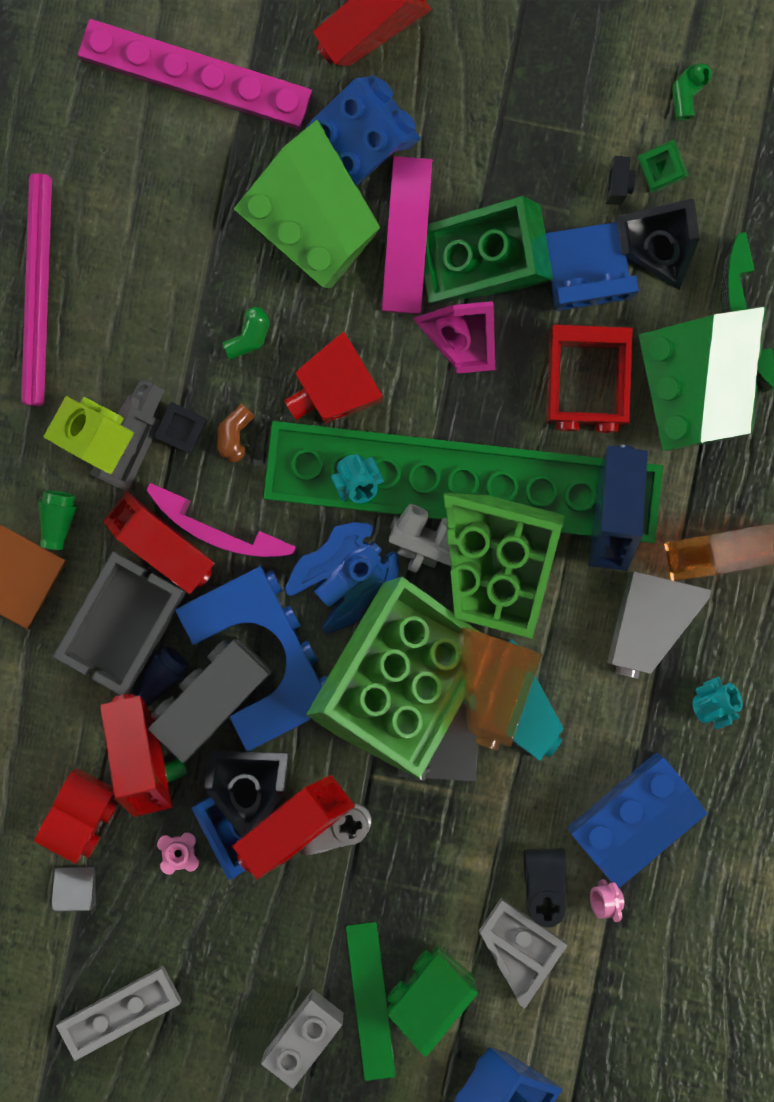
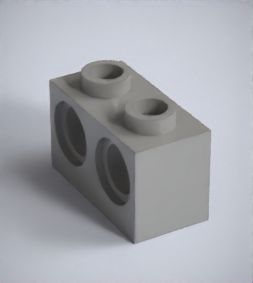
M312 989L266 1048L261 1064L293 1089L341 1028L344 1013Z

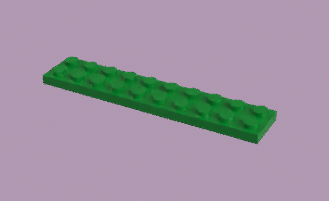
M272 421L263 499L402 515L409 504H414L424 508L428 512L429 519L442 520L447 518L444 493L489 495L563 514L565 517L560 533L591 537L603 458ZM355 454L362 456L364 460L372 456L384 480L383 483L377 485L378 492L373 499L358 504L352 502L350 498L342 501L331 479V475L338 473V463L343 458ZM647 463L641 543H655L664 465Z

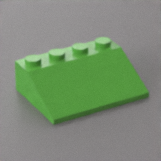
M404 577L383 582L306 715L343 740L417 779L421 778L495 643L465 621L455 619L454 613Z

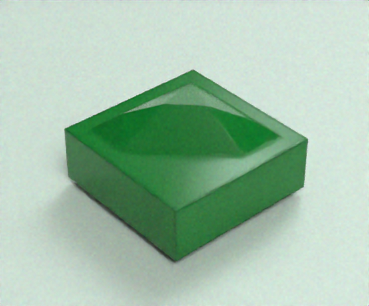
M670 140L637 156L651 193H656L689 178L675 140Z

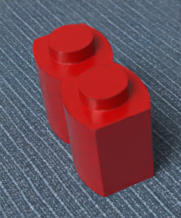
M78 768L72 770L42 823L34 842L74 864L81 860L83 856L89 859L101 838L95 835L101 821L108 824L119 805V802L113 800L115 797L114 788Z

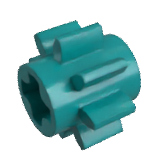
M358 454L343 458L338 463V473L331 475L332 482L341 500L345 501L350 498L352 502L357 504L373 499L378 492L377 485L384 482L374 458L371 456L364 460Z
M720 677L704 682L703 686L696 688L698 695L693 698V709L695 715L702 723L713 721L715 730L732 725V721L739 719L740 716L737 712L742 710L743 700L734 684L722 685Z

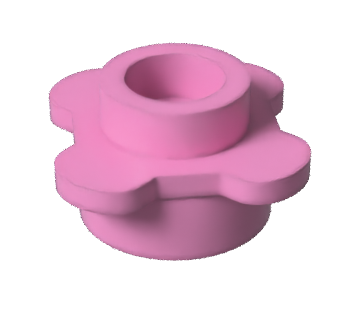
M185 832L182 836L172 838L164 835L158 840L157 847L162 851L163 861L160 864L162 872L168 875L173 874L175 870L181 869L192 872L198 867L199 859L195 856L196 850L194 846L196 844V837L192 833ZM176 850L182 852L180 857L175 856Z
M605 879L599 880L598 886L593 887L590 892V903L595 916L599 919L612 917L614 922L621 921L624 908V897L615 882L608 884Z

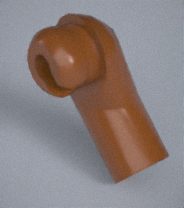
M243 403L224 419L217 429V450L221 457H226L231 463L238 462L244 457L245 448L240 444V431L255 418Z

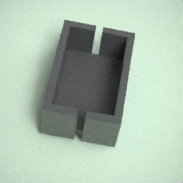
M112 552L53 657L84 675L93 673L95 668L98 667L102 670L95 672L92 677L93 680L119 695L131 694L176 614L175 609L180 607L187 592L159 574L151 573L148 578L150 569L122 553Z
M240 638L232 642L228 639L223 640L207 656L212 663L204 671L201 668L195 669L179 685L183 693L177 699L173 696L169 699L167 698L150 715L155 722L148 730L183 763L210 738L274 671Z

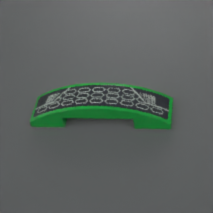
M746 232L738 233L730 241L725 255L721 276V304L723 313L747 309L740 279L748 277L754 271V265ZM772 348L763 349L761 359L758 360L756 384L763 392L774 390V354Z

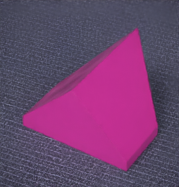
M493 301L452 305L412 318L455 367L457 374L495 370Z

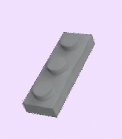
M162 966L61 1020L56 1027L74 1061L180 1005L182 1000L167 971Z

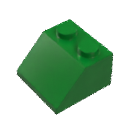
M438 945L431 953L425 950L412 967L415 971L413 976L406 984L400 981L387 998L390 1002L388 1005V1016L425 1057L429 1055L478 994L474 975Z

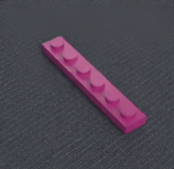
M89 19L78 52V57L81 61L300 131L313 95L312 89L93 19Z

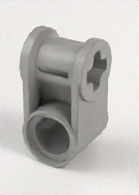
M354 804L356 807L300 851L301 855L322 853L334 848L361 842L372 825V817L369 811L360 804ZM349 815H352L354 821H361L362 823L356 832H353L350 826L344 827L343 823H345Z

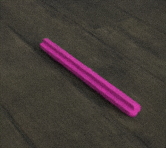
M42 173L31 174L29 177L21 402L26 406H42L45 393L52 179L49 175Z

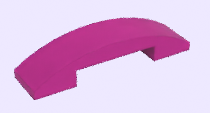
M394 156L382 312L421 315L432 159Z
M151 483L147 488L154 502L172 521L190 534L211 545L255 557H285L295 555L297 547L261 531L258 532L253 545L185 516L191 502L190 500Z

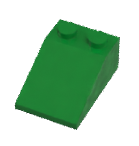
M520 196L428 224L424 277L429 303L437 304L516 291L553 281L541 205L524 196Z

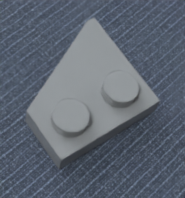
M500 898L479 929L484 942L510 985L518 1003L523 1008H526L568 946L566 941L545 927L535 923L532 918Z

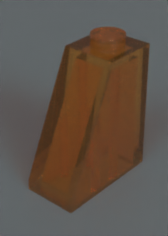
M774 523L664 543L671 580L678 581L713 576L774 564Z
M461 627L459 641L468 732L477 735L475 743L498 751L500 743L511 747L542 654L476 630Z

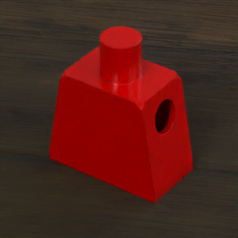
M343 332L296 371L295 374L303 389L284 400L295 420L316 409L325 424L379 404L383 401V395L346 333Z

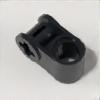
M524 849L523 867L527 910L538 925L547 928L554 927L563 920L566 911L565 884L567 867L565 849ZM548 897L551 903L555 905V908H550L548 915L543 916L536 906L543 905L544 898Z

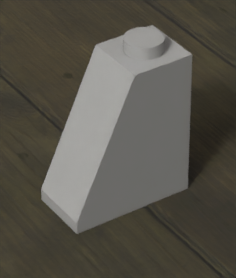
M628 572L607 663L617 666L616 674L637 679L639 678L640 671L651 674L709 600L712 590L639 572Z

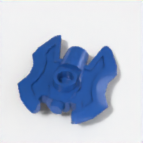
M352 522L335 526L328 541L321 548L301 557L295 565L285 587L286 594L293 596L319 582L312 589L328 607L337 602L322 625L324 633H331L345 628L362 619L368 604L373 601L383 582L396 579L398 576L399 556L396 552H389L386 554V559L380 561L382 558L379 556V553L382 549L374 541L370 544L366 541L362 542L365 536L370 537L373 532V527L368 523Z

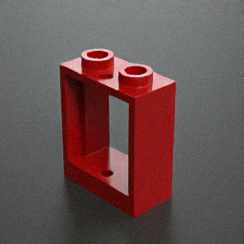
M578 325L552 326L549 331L546 424H556L555 430L579 431V425H595V432L617 433L619 426L624 427L629 423L633 328ZM561 347L617 349L614 414L559 412Z
M132 694L116 696L112 698L111 703L100 705L115 799L133 817L172 808L161 741L148 730L155 722L150 716L152 711L140 696L135 697Z
M331 774L303 788L232 847L238 853L240 865L248 873L253 874L256 879H259L286 863L356 806Z

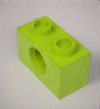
M66 396L43 437L112 475L134 432L121 425L124 418L115 412L102 407L84 396L80 403Z

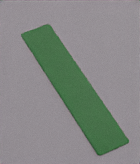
M377 923L348 925L346 933L364 1079L370 1081L394 1078L396 1074Z

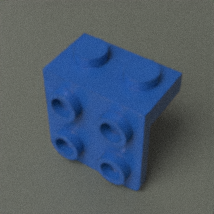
M377 76L355 78L306 126L307 128L316 120L320 122L334 150L337 151L356 186L393 152L410 149L421 139L415 130L416 124L412 117L398 107L392 98L393 92L389 85Z

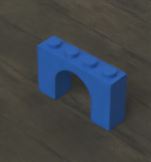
M262 566L175 609L193 645L239 623H255L264 626L272 631L282 643L286 654V671L278 688L270 695L229 716L247 752L311 720L306 714L327 679L326 675L319 678L313 666L319 660L310 642L307 640L302 643L295 630L301 625L291 605L284 608L277 595L283 589L274 571L271 570L266 573Z

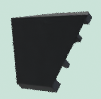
M691 198L617 216L622 255L680 290L700 240L695 200Z
M210 750L204 788L241 838L263 822L284 796L289 754Z

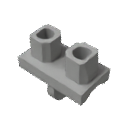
M409 504L401 517L394 516L390 525L392 529L389 542L400 546L398 554L410 559L408 570L416 573L421 563L432 568L436 566L437 561L451 566L447 518L442 519L437 531L424 527L428 519V512L424 508Z

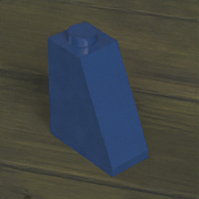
M629 445L607 446L600 468L588 566L628 571L643 536L647 450L635 449Z

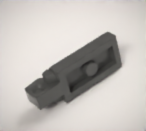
M140 380L133 394L129 395L125 403H123L118 414L124 418L121 425L134 432L133 437L112 475L93 466L90 475L125 491L129 490L161 423L157 419L159 414L157 406L163 396L164 389L151 382Z

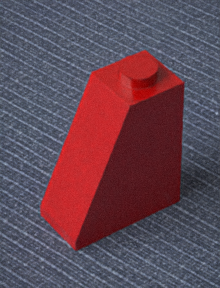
M348 0L315 29L313 33L320 42L317 45L319 52L329 63L351 66L432 9L426 0Z
M126 491L103 520L104 524L118 541L187 593L191 594L195 588L202 587L210 578L211 568L215 563L202 550L128 491Z

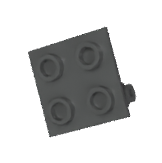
M462 703L421 778L417 779L398 769V777H410L411 780H425L429 778L476 781L480 716Z

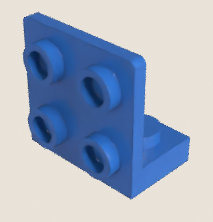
M618 222L546 233L553 281H550L555 312L632 300L639 292L637 276H629L627 259L621 252Z

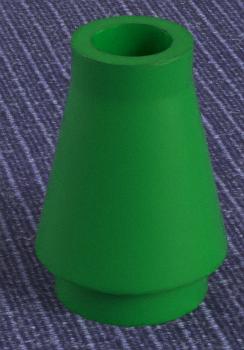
M43 491V498L38 500L41 535L40 547L63 550L64 541L78 507L74 504L75 495L60 491Z

